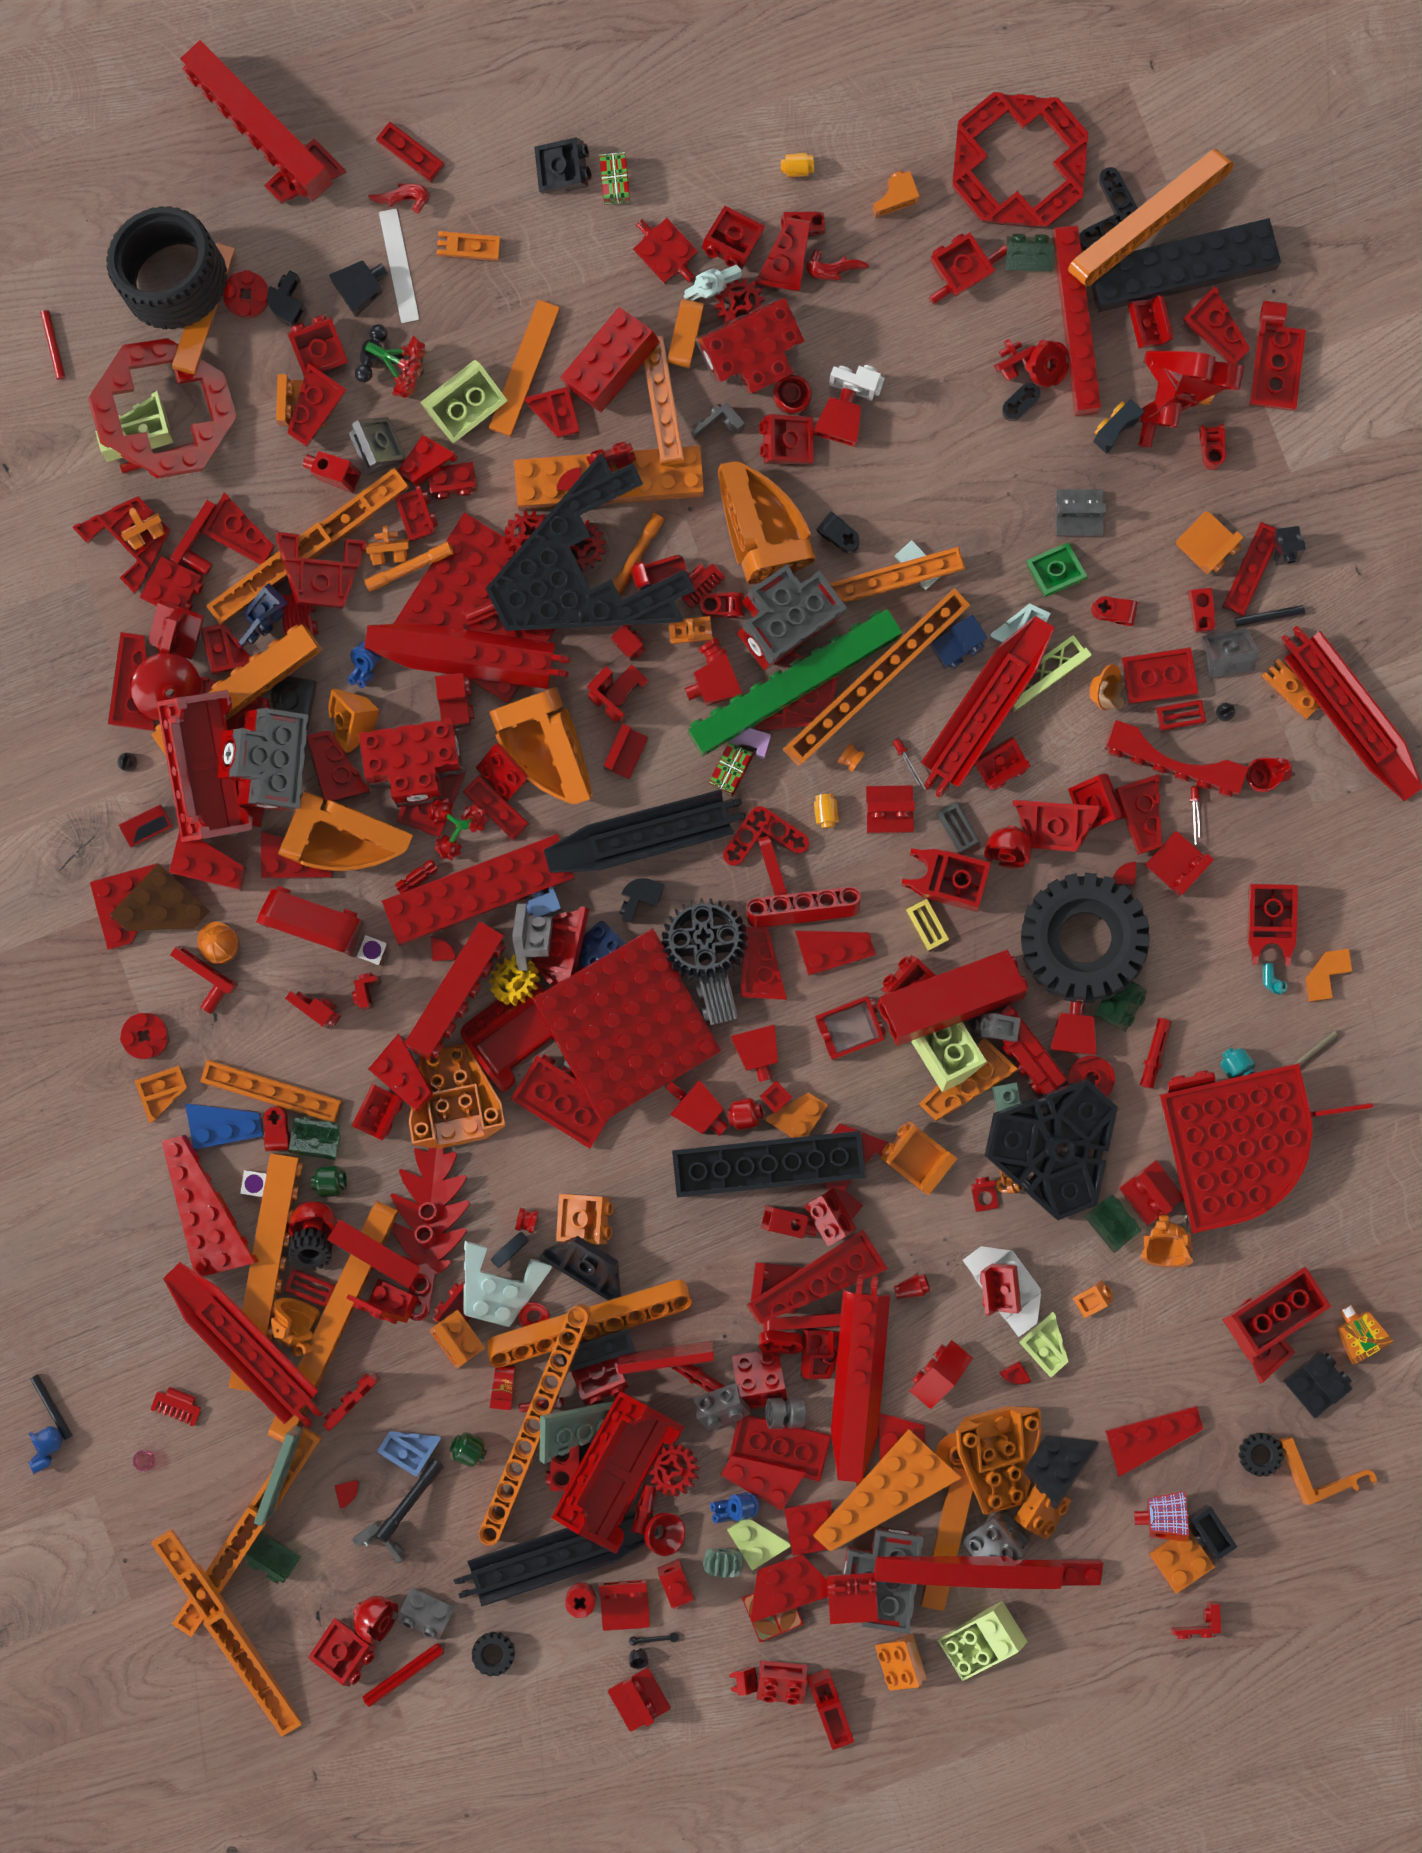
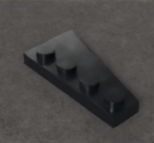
M287 676L272 687L271 702L273 703V709L308 715V723L306 724V730L308 731L317 682L315 680Z

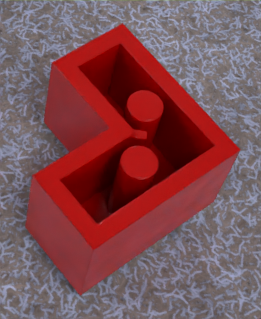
M463 673L435 676L441 721L452 718L456 727L471 726L470 719L475 718L473 705H469L468 696H472L469 679H466Z
M953 1340L946 1346L941 1344L933 1354L936 1358H931L923 1368L925 1371L919 1370L911 1380L914 1384L909 1392L930 1409L956 1385L973 1360V1357Z

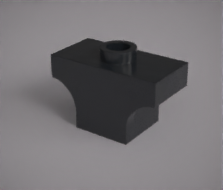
M1293 526L1275 530L1273 534L1275 565L1299 562L1306 550L1305 542L1301 537L1300 527Z

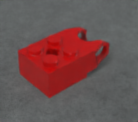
M911 848L910 856L923 862L927 866L928 871L920 879H902L901 886L911 889L922 898L974 912L979 911L991 867L990 862L938 849L920 850ZM965 878L967 884L959 886L955 881Z
M1249 884L1247 943L1252 953V965H1258V959L1263 947L1274 943L1282 950L1284 965L1291 966V955L1296 946L1298 885ZM1274 901V904L1278 905L1279 909L1275 911V914L1271 915L1270 910H1267V904L1270 905V902Z

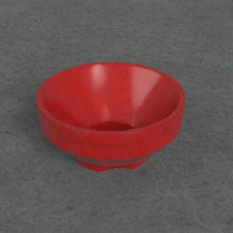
M665 1512L655 1515L648 1522L645 1529L647 1547L659 1556L673 1555L684 1543L685 1525L680 1517L675 1514ZM662 1525L663 1535L656 1539L654 1530L657 1526Z

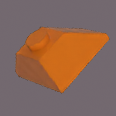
M336 688L331 690L328 713L330 718H334L336 726L333 735L341 748L346 753H349L360 744L359 733H368L375 730L379 709L366 697Z

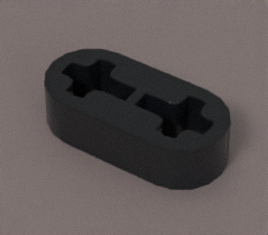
M1034 383L1022 385L1004 403L1002 407L1003 417L1008 421H1016L1021 418L1038 401L1040 397L1038 386ZM1024 390H1033L1034 399L1029 397L1025 401H1023L1022 398L1025 396L1026 393ZM1017 403L1020 404L1016 411L1017 415L1015 413L1008 414V405L1014 407Z

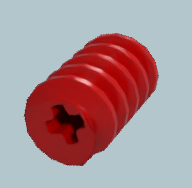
M580 1582L574 1584L566 1595V1610L575 1618L587 1617L594 1610L596 1594L592 1586L587 1583ZM584 1597L585 1602H580L579 1604L576 1602L577 1598L581 1599Z

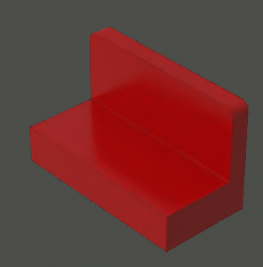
M622 724L604 763V769L630 779L648 737L632 730L630 726Z

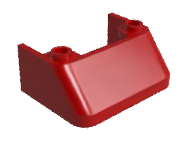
M277 886V889L271 888L259 912L256 923L352 957L364 923L361 919L356 918L358 913L344 909L342 913L290 895L291 890L281 886Z

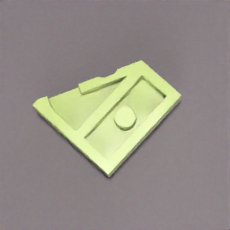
M1051 1312L1019 1341L1050 1378L1068 1363L1056 1315L1054 1312Z
M752 1519L739 1521L727 1529L752 1570L791 1546L788 1541L780 1538Z

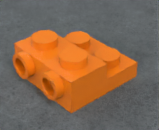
M559 1194L556 1241L564 1242L579 1236L590 1244H607V1240H610L612 1235L611 1226H608V1217L613 1214V1203L610 1202V1197Z

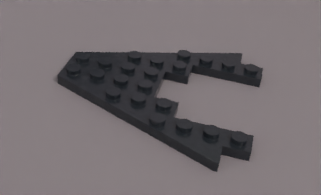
M603 454L598 455L485 588L506 631L684 621L675 600L695 591L685 569L622 600L612 579L590 589L570 549L571 546L591 537L580 515L643 485L634 463L612 473Z

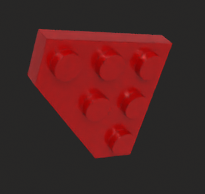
M158 863L90 882L107 950L126 946L134 941L138 931L125 930L109 914Z

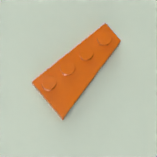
M983 1038L977 1044V1047L986 1059V1064L964 1082L944 1092L937 1085L919 1103V1106L937 1122L1018 1072V1068L986 1038Z

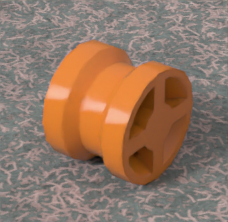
M849 743L837 762L848 766V770L853 772L866 753L857 751L854 745Z

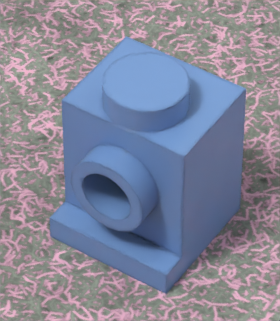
M553 886L548 888L550 893L545 894V891H540L531 895L532 899L524 903L527 905L529 916L533 915L534 918L545 917L562 910Z

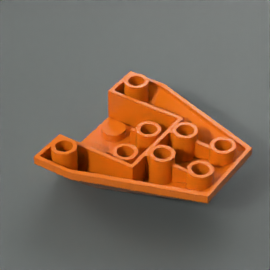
M466 1043L444 1048L438 1059L433 1057L431 1062L420 1056L418 1068L434 1095L419 1113L411 1107L409 1128L414 1146L440 1149L484 1140L506 1126L502 1103Z
M1005 1406L964 1417L957 1427V1452L983 1514L987 1515L1022 1505L1028 1497L1031 1481L1025 1475L1024 1470L1037 1451L1040 1442L1042 1427L1039 1408Z

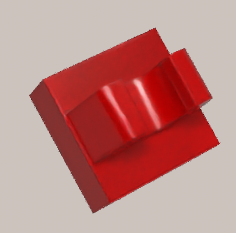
M777 1080L759 1096L774 1113L778 1112L792 1099L791 1095Z
M747 1667L729 1674L730 1678H736L737 1685L731 1687V1691L738 1693V1696L757 1692L756 1667Z

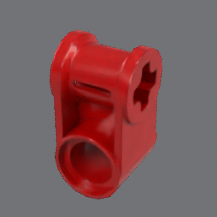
M1224 424L1214 427L1200 425L1199 440L1203 465L1209 470H1217L1226 458ZM1209 454H1217L1220 461L1213 462L1209 458Z
M744 593L706 594L701 599L700 612L703 616H710V618H743L742 598H744ZM708 600L714 601L717 608L714 611H708L704 607V603Z
M1102 596L1092 604L1091 613L1098 620L1114 622L1124 626H1134L1138 602L1130 599ZM1102 603H1104V607L1108 609L1104 613H1102L1101 608H1098V606H1100Z
M280 1106L271 1107L264 1113V1148L266 1152L290 1150L288 1115L286 1110ZM275 1111L278 1115H281V1119L277 1120V1123H275L274 1119L270 1118V1115L274 1114Z

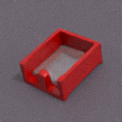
M865 996L814 1017L831 1060L885 1040L883 1035L887 1034L883 1022H878L875 1016L878 1009L874 999L869 1000L868 996Z

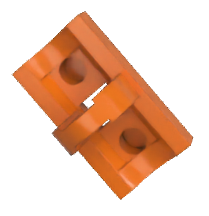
M134 507L129 509V514L135 525L121 532L124 541L127 540L134 550L145 544L140 533L146 529L149 530L153 539L165 534L161 524L162 518L159 513L142 520Z
M710 616L683 619L684 621L669 623L671 645L710 641L713 639Z

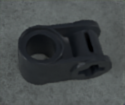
M831 511L816 528V531L823 538L833 543L845 553H854L859 548L858 533ZM853 537L854 544L849 543L846 546L844 538L850 539Z

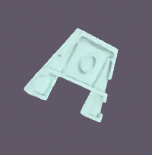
M465 1241L463 1313L469 1317L510 1327L521 1308L529 1301L550 1272L552 1266L545 1262L530 1259L523 1281L481 1271L487 1248L483 1245Z

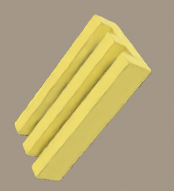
M927 899L906 909L928 951L949 940ZM922 906L926 907L942 937L940 940L937 939L921 909ZM917 910L934 943H929L913 911Z

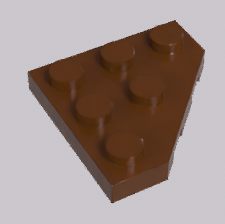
M158 863L109 915L127 931L194 929L210 911Z

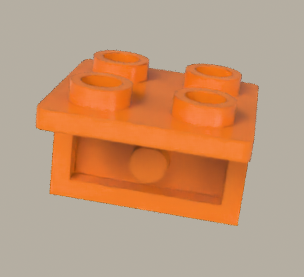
M1035 1484L1013 1520L1021 1524L1025 1529L1047 1540L1055 1532L1056 1525L1061 1517L1067 1512L1071 1499L1065 1496L1057 1509H1054L1050 1505L1051 1500L1045 1493L1041 1494Z
M913 1633L906 1634L891 1642L875 1645L884 1679L890 1691L918 1688L922 1686V1681L927 1680Z

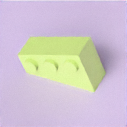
M158 391L152 393L151 397L141 404L137 403L134 405L133 409L123 416L119 415L124 436L147 432L151 449L174 443L164 404ZM95 431L100 451L107 462L123 458L114 449L102 445L99 442L97 431Z

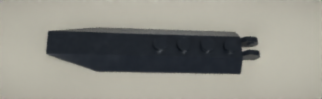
M720 789L586 825L543 850L549 872L600 871L733 835L734 832L730 823L745 819L746 815L745 813H737L728 817L726 809L738 807L742 804V801L737 799L724 803L722 790Z
M636 1513L625 1514L619 1526L624 1532V1539L617 1553L578 1535L569 1528H564L468 1560L471 1573L455 1578L454 1582L455 1584H462L473 1579L476 1588L461 1591L458 1593L459 1598H465L478 1593L481 1607L618 1562L646 1543L645 1535L631 1532ZM657 1527L654 1530L655 1537L659 1535Z

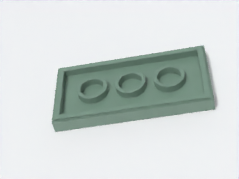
M295 1425L286 1433L254 1524L262 1526L273 1515L303 1432L302 1427Z

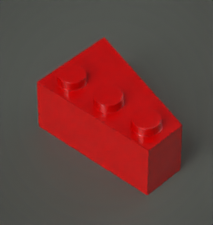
M179 830L169 873L230 889L242 890L247 868L200 839L182 842Z

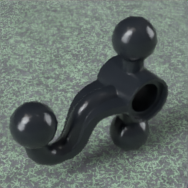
M381 324L371 327L369 332L371 339L365 341L362 345L360 352V362L362 365H359L354 372L359 382L366 383L371 380L373 376L372 367L377 366L379 363L386 365L382 358L376 355L369 356L365 350L368 341L382 348L380 342L387 338L388 333ZM402 354L392 355L400 360L405 357ZM423 367V371L421 372V375H420L418 378H420V377L423 375V373H424V367Z

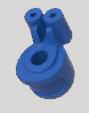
M365 640L353 648L350 653L351 660L356 667L347 678L349 684L355 685L357 683L360 688H364L374 678V672L371 670L382 657L364 649Z
M47 1426L35 1434L33 1432L28 1433L38 1452L28 1462L33 1474L49 1467L52 1462V1457L49 1455L59 1450L62 1445L61 1434L55 1427Z
M745 1492L731 1495L729 1500L711 1502L710 1509L714 1512L712 1520L714 1523L730 1522L732 1519L734 1521L752 1519L759 1512V1501L754 1494Z

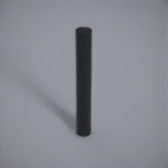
M1304 605L1236 617L1234 618L1235 626H1244L1305 614Z
M37 1374L30 1378L64 1440L72 1437L70 1429L40 1376Z

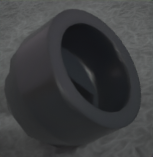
M1221 703L1216 708V717L1220 721H1230L1235 715V708L1230 703ZM1227 708L1231 709V712H1228L1224 715H1221L1220 713L1221 711L1226 710Z
M126 752L118 757L117 763L121 770L130 772L136 768L137 759L133 754ZM129 756L127 761V768L123 767L125 757Z
M639 1648V1650L635 1651L633 1649L630 1652V1667L641 1669L648 1665V1656L645 1650Z

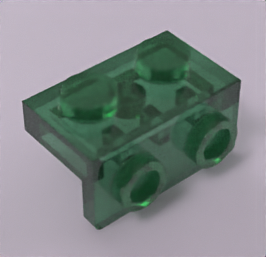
M1012 234V237H1006V270L1052 272L1053 238H1049L1048 235L1038 234L1035 237H1026L1024 234Z
M1131 981V985L1123 992L1118 991L1114 997L1102 1000L1094 1016L1126 1032L1128 1027L1133 1024L1138 1008L1143 1005L1147 991L1139 984Z
M308 1117L294 1118L289 1153L336 1160L341 1137L340 1125L332 1121H313Z
M1114 1195L1103 1199L1084 1216L1113 1253L1121 1249L1129 1240L1142 1231L1137 1221L1128 1214L1122 1202L1115 1198Z
M261 1531L248 1553L244 1556V1559L247 1560L246 1564L256 1571H259V1569L268 1573L266 1576L268 1579L279 1584V1582L285 1583L302 1556Z

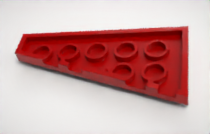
M182 1135L161 1141L193 1270L201 1276H207L259 1262L256 1255H252L247 1246L249 1243L245 1236H241L236 1227L237 1222L219 1191H215L210 1182L212 1179L208 1172L205 1173L199 1163L200 1158L187 1136Z

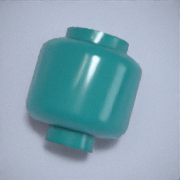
M1231 1047L1221 1055L1223 1060L1220 1063V1068L1229 1079L1255 1072L1253 1070L1255 1062L1243 1048L1234 1050Z

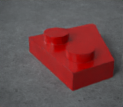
M568 387L525 397L526 404L557 439L580 433Z
M422 435L397 471L401 477L417 486L425 481L428 476L440 471L441 465L449 460L454 462L458 456L437 442Z
M225 624L201 628L211 675L232 671L239 666L244 667L250 662L249 659L251 657L243 649V646L241 647L238 644L239 640L232 636L231 631Z

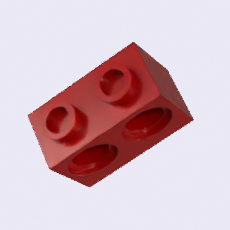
M833 1188L804 1205L827 1246L834 1244L857 1229Z
M580 1445L569 1449V1458L566 1460H560L557 1456L551 1458L550 1471H546V1485H550V1491H566L580 1465ZM566 1472L569 1475V1481L566 1484H560L556 1480L557 1473Z

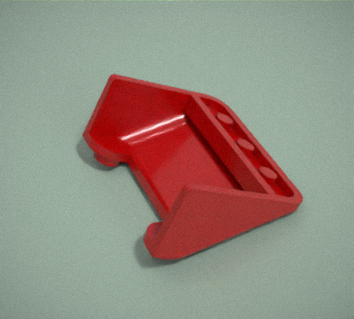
M535 982L538 989H532L531 991L533 997L544 991L538 982ZM528 995L525 997V1003L518 1000L517 1006H514L511 1002L505 1005L502 1001H495L468 1021L461 1029V1037L502 1093L511 1088L515 1083V1075L511 1069L553 1038L533 1000Z

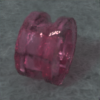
M148 1450L138 1451L133 1457V1465L139 1471H148L155 1464V1457ZM141 1454L142 1457L145 1454L149 1456L148 1462L150 1464L148 1467L146 1465H143V1467L139 1465L140 1460L138 1457Z

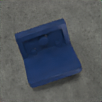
M270 583L261 589L242 614L252 625L238 642L241 647L247 643L252 645L259 639L260 635L265 637L273 630L272 624L280 620L285 614L283 610L288 605V602Z
M599 921L584 935L578 963L585 968L626 943L604 921Z

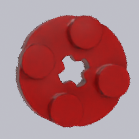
M244 270L233 274L226 281V287L223 290V300L233 315L254 318L262 314L267 308L269 288L260 275L250 270ZM243 290L252 291L249 300L247 298H240Z
M1043 339L1039 341L1031 354L1030 360L1026 363V371L1030 373V377L1035 384L1047 388L1051 385H1058L1065 378L1069 368V363L1066 362V355L1069 356L1067 348L1064 344L1054 340Z
M137 1013L128 1018L124 1023L120 1041L125 1051L132 1057L137 1059L154 1058L159 1056L168 1044L167 1027L165 1022L157 1015ZM148 1030L150 1040L141 1042L140 1031L145 1032Z
M1093 1055L1078 1059L1069 1069L1068 1084L1087 1078V1073L1091 1072L1093 1076L1097 1075L1098 1080H1095L1094 1086L1108 1097L1115 1084V1073L1112 1066L1103 1058Z

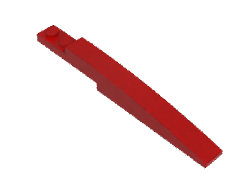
M876 1556L873 1580L952 1587L1061 1589V1586L1101 1585L1104 1563L1100 1559L1013 1560L1010 1556Z

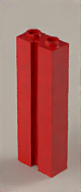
M1007 949L880 996L877 1007L884 1021H887L889 1032L896 1046L1022 1000L1027 993L1028 983L1025 977L1021 976L1018 971L1016 958L1011 956Z

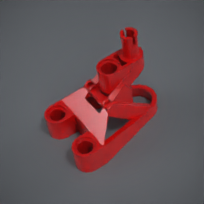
M1146 351L1143 363L1147 365L1157 380L1158 386L1155 401L1142 408L1144 413L1140 416L1139 421L1142 423V428L1137 445L1152 448L1156 426L1178 428L1182 411L1189 407L1197 406L1199 402L1225 389L1239 390L1244 366L1228 362L1215 361V356L1199 352Z

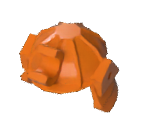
M1159 1215V1221L1156 1222V1226L1150 1234L1144 1236V1250L1142 1251L1141 1260L1147 1264L1159 1267H1184L1193 1263L1190 1253L1193 1252L1191 1233H1186L1183 1227L1170 1222L1169 1215Z
M279 1298L275 1300V1318H271V1330L274 1338L281 1345L293 1348L294 1357L312 1352L310 1344L306 1341L312 1339V1331L315 1322L319 1319V1311L310 1304L297 1299Z

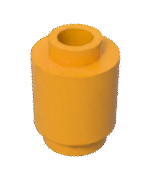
M785 154L784 159H780L781 174L786 173V178L804 177L814 173L813 154Z
M834 794L815 796L816 825H821L822 829L834 828L835 823L839 822L837 799H834Z

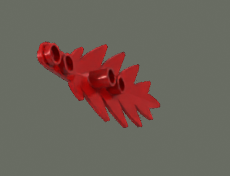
M429 1147L428 1153L418 1148L414 1149L417 1166L423 1178L399 1169L404 1185L418 1204L394 1193L390 1194L399 1213L413 1229L410 1230L394 1222L391 1231L411 1258L402 1257L421 1268L409 1287V1293L418 1297L409 1317L413 1321H422L429 1315L435 1276L451 1265L450 1260H440L447 1256L467 1233L466 1228L444 1233L464 1214L470 1205V1202L466 1200L445 1206L462 1188L467 1180V1176L461 1175L445 1180L455 1163L457 1153L450 1152L444 1154V1148ZM420 1284H426L424 1290L420 1291L418 1289ZM421 1306L422 1311L418 1314L415 1313V1308Z

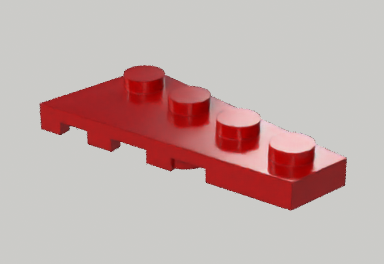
M1193 1406L1105 1430L1117 1476H1122L1203 1430V1425L1198 1407Z

